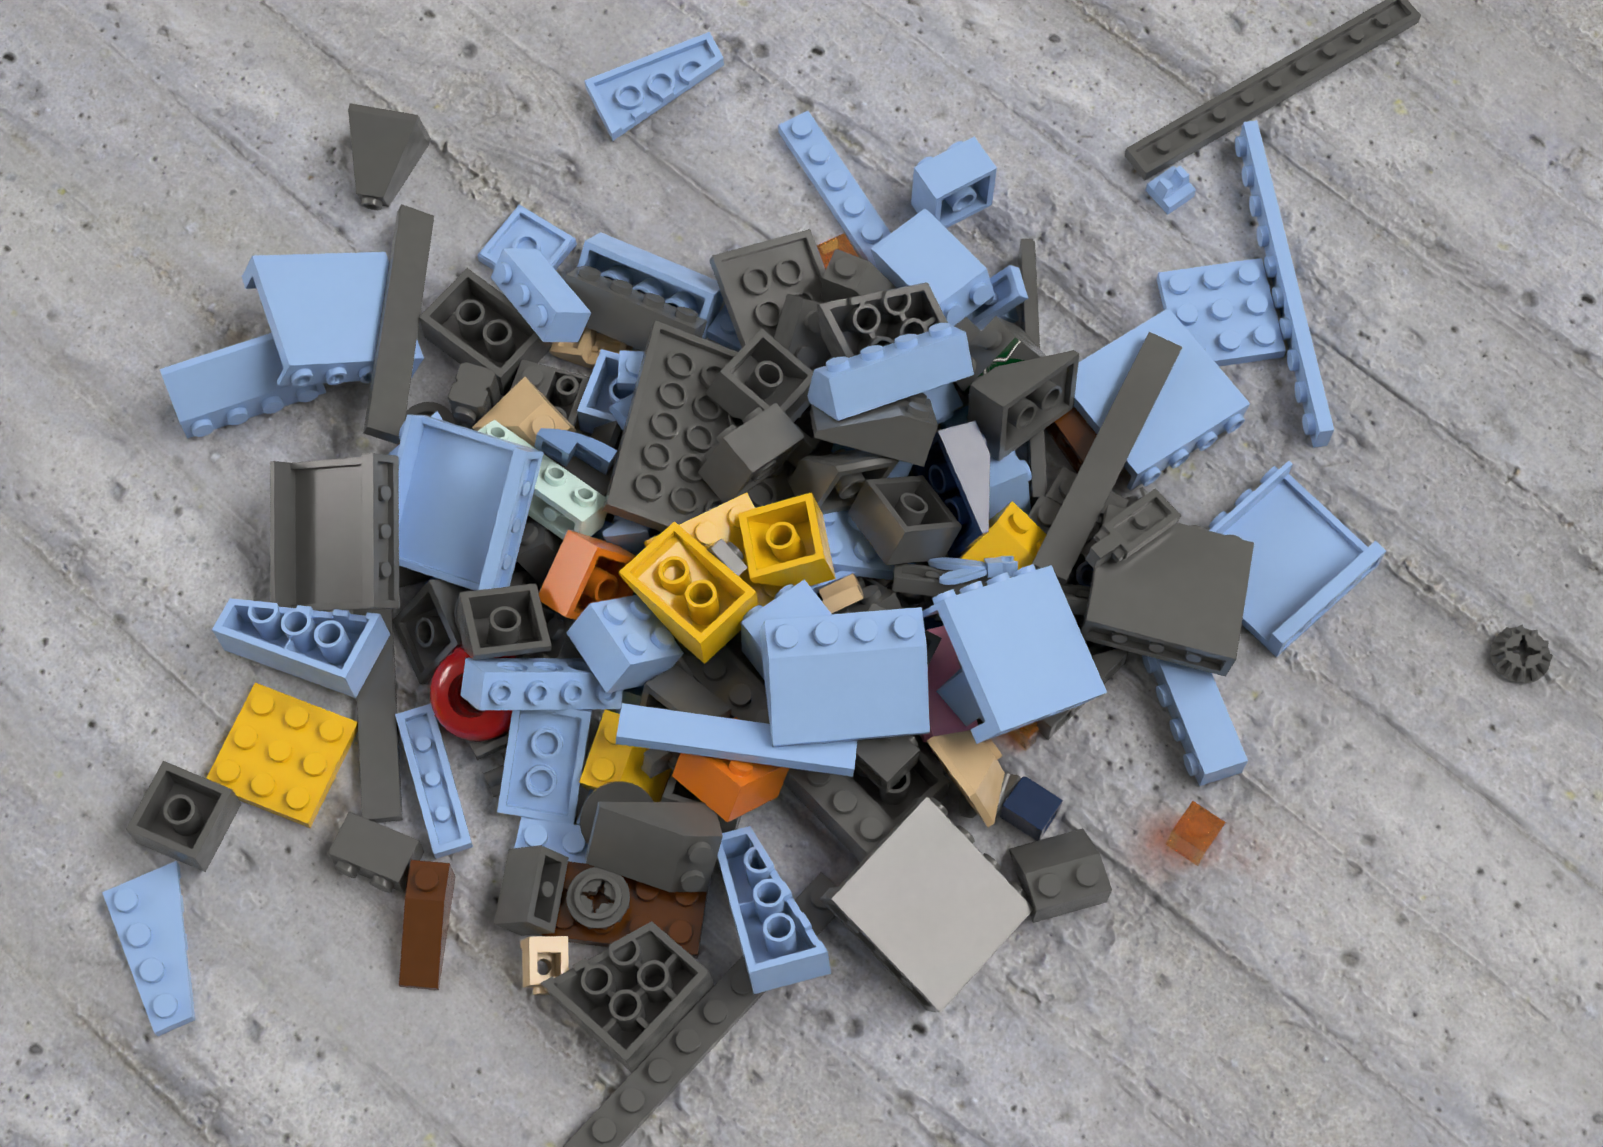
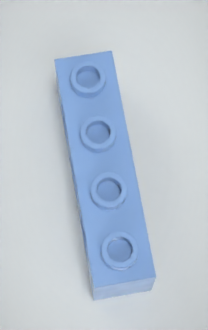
M466 658L461 687V696L478 710L620 709L623 690L606 693L583 658H485L477 660Z

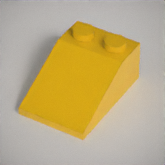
M673 522L619 571L621 578L673 636L704 664L741 631V621H743L744 615L758 605L756 591L676 522Z

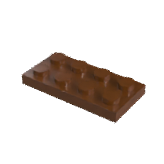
M568 861L555 933L542 934V936H568V942L609 947L613 942L652 921L694 959H698L708 892H668L622 876L630 892L629 909H627L622 917L621 922H616L606 930L602 928H592L589 930L586 926L576 922L571 915L567 905V892L571 882L579 873L595 866ZM602 884V888L598 891L597 895L587 896L593 902L594 913L599 909L601 903H612L605 898L604 884Z

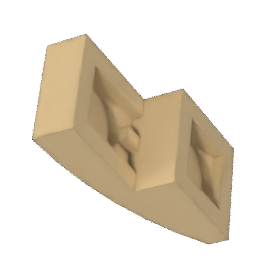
M585 327L579 342H553L550 353L571 363L593 369L601 349L619 354L620 350L632 351L633 347Z
M853 573L818 589L823 599V604L831 614L864 599L860 584Z

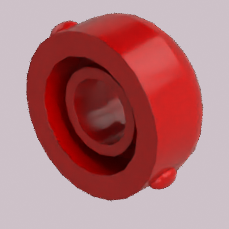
M456 648L453 653L449 654L439 664L432 678L430 701L434 716L447 731L468 741H486L506 735L510 730L512 710H476L461 696L465 659L471 657L464 651V648ZM510 655V656H502V657H494V658H516V657H515V655Z

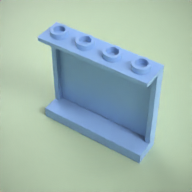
M386 252L254 255L251 257L242 275L245 289L257 288L284 368L277 380L278 386L293 385L295 387H304L309 384L322 383L338 385L343 382L356 381L371 383L389 268ZM418 340L416 341L411 378L424 359Z
M1169 308L1078 363L1074 407L1095 433L1098 434L1148 333L1151 332L1182 346L1180 354L1124 465V468L1132 476L1127 485L1130 491L1140 484L1144 486L1152 484L1159 478L1162 473L1161 471L1169 466L1172 469L1177 468L1188 459L1189 453L1197 448L1200 451L1207 449L1217 440V436L1224 431L1228 434L1234 432L1244 423L1245 419L1243 416L1250 405L1248 400Z
M407 414L406 421L402 424L399 431L400 445L397 453L399 460V566L474 591L510 587L544 452L430 416Z
M1290 461L1286 462L1280 469L1276 466L1272 467L1260 480L1261 485L1255 491L1247 489L1236 500L1234 504L1236 507L1228 514L1225 511L1221 512L1209 525V531L1223 535H1236L1242 540L1254 542L1242 625L1276 658L1380 564L1386 553V550L1376 540L1367 547L1289 474L1293 465Z
M1034 564L1028 565L1015 571L1012 578L1006 572L986 581L987 586L984 587L981 581H977L959 590L961 594L958 595L955 594L954 589L933 597L934 605L922 611L923 618L939 613L985 719L984 723L970 729L976 744L1083 705L1107 693L1052 565L1037 570Z

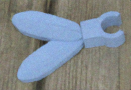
M1014 556L984 558V562L949 557L928 560V565L931 567L953 570L940 576L939 583L944 585L960 584L985 575L987 578H992L1008 572L1009 577H1014L1013 573L1018 570V561H1014Z

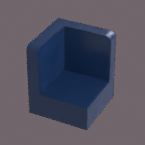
M1024 776L1003 804L1000 817L1034 840L1039 841L1058 815L1063 800Z

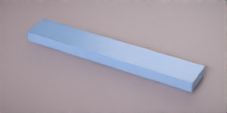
M622 703L616 735V744L851 777H853L855 769L857 740L772 747L770 724Z

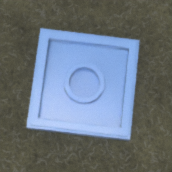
M518 205L477 256L479 262L494 270L503 248L538 249L552 267L557 270L577 243L576 238L523 206Z

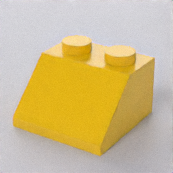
M812 492L738 513L749 576L752 582L785 587L789 584L795 586L804 579L809 586L836 579L823 513Z
M1011 501L989 520V532L964 552L960 559L984 562V558L1014 556V561H1018L1019 570L1032 565L1047 534Z
M605 709L579 783L587 790H595L610 782H629L645 790L653 802H661L672 769L670 768L650 778L641 769L645 757L644 752L649 750V748L616 744L620 714Z

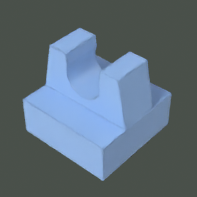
M1172 166L1147 183L1145 191L1168 215L1195 196L1196 189L1189 182V174L1181 166L1177 168Z

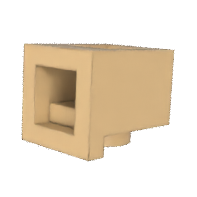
M568 936L527 937L520 941L523 988H533V995H550L540 983L552 976L556 978L569 970ZM539 960L547 964L548 970L545 975L538 973L537 962Z

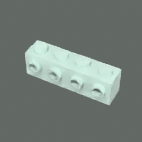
M495 420L478 430V432L536 449ZM543 454L528 515L563 540L568 530L591 537L604 525L607 512L602 511L606 497Z

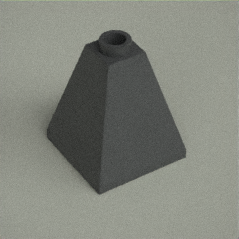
M350 103L348 114L356 194L361 200V206L371 210H381L382 206H390L429 146L431 138L418 115Z

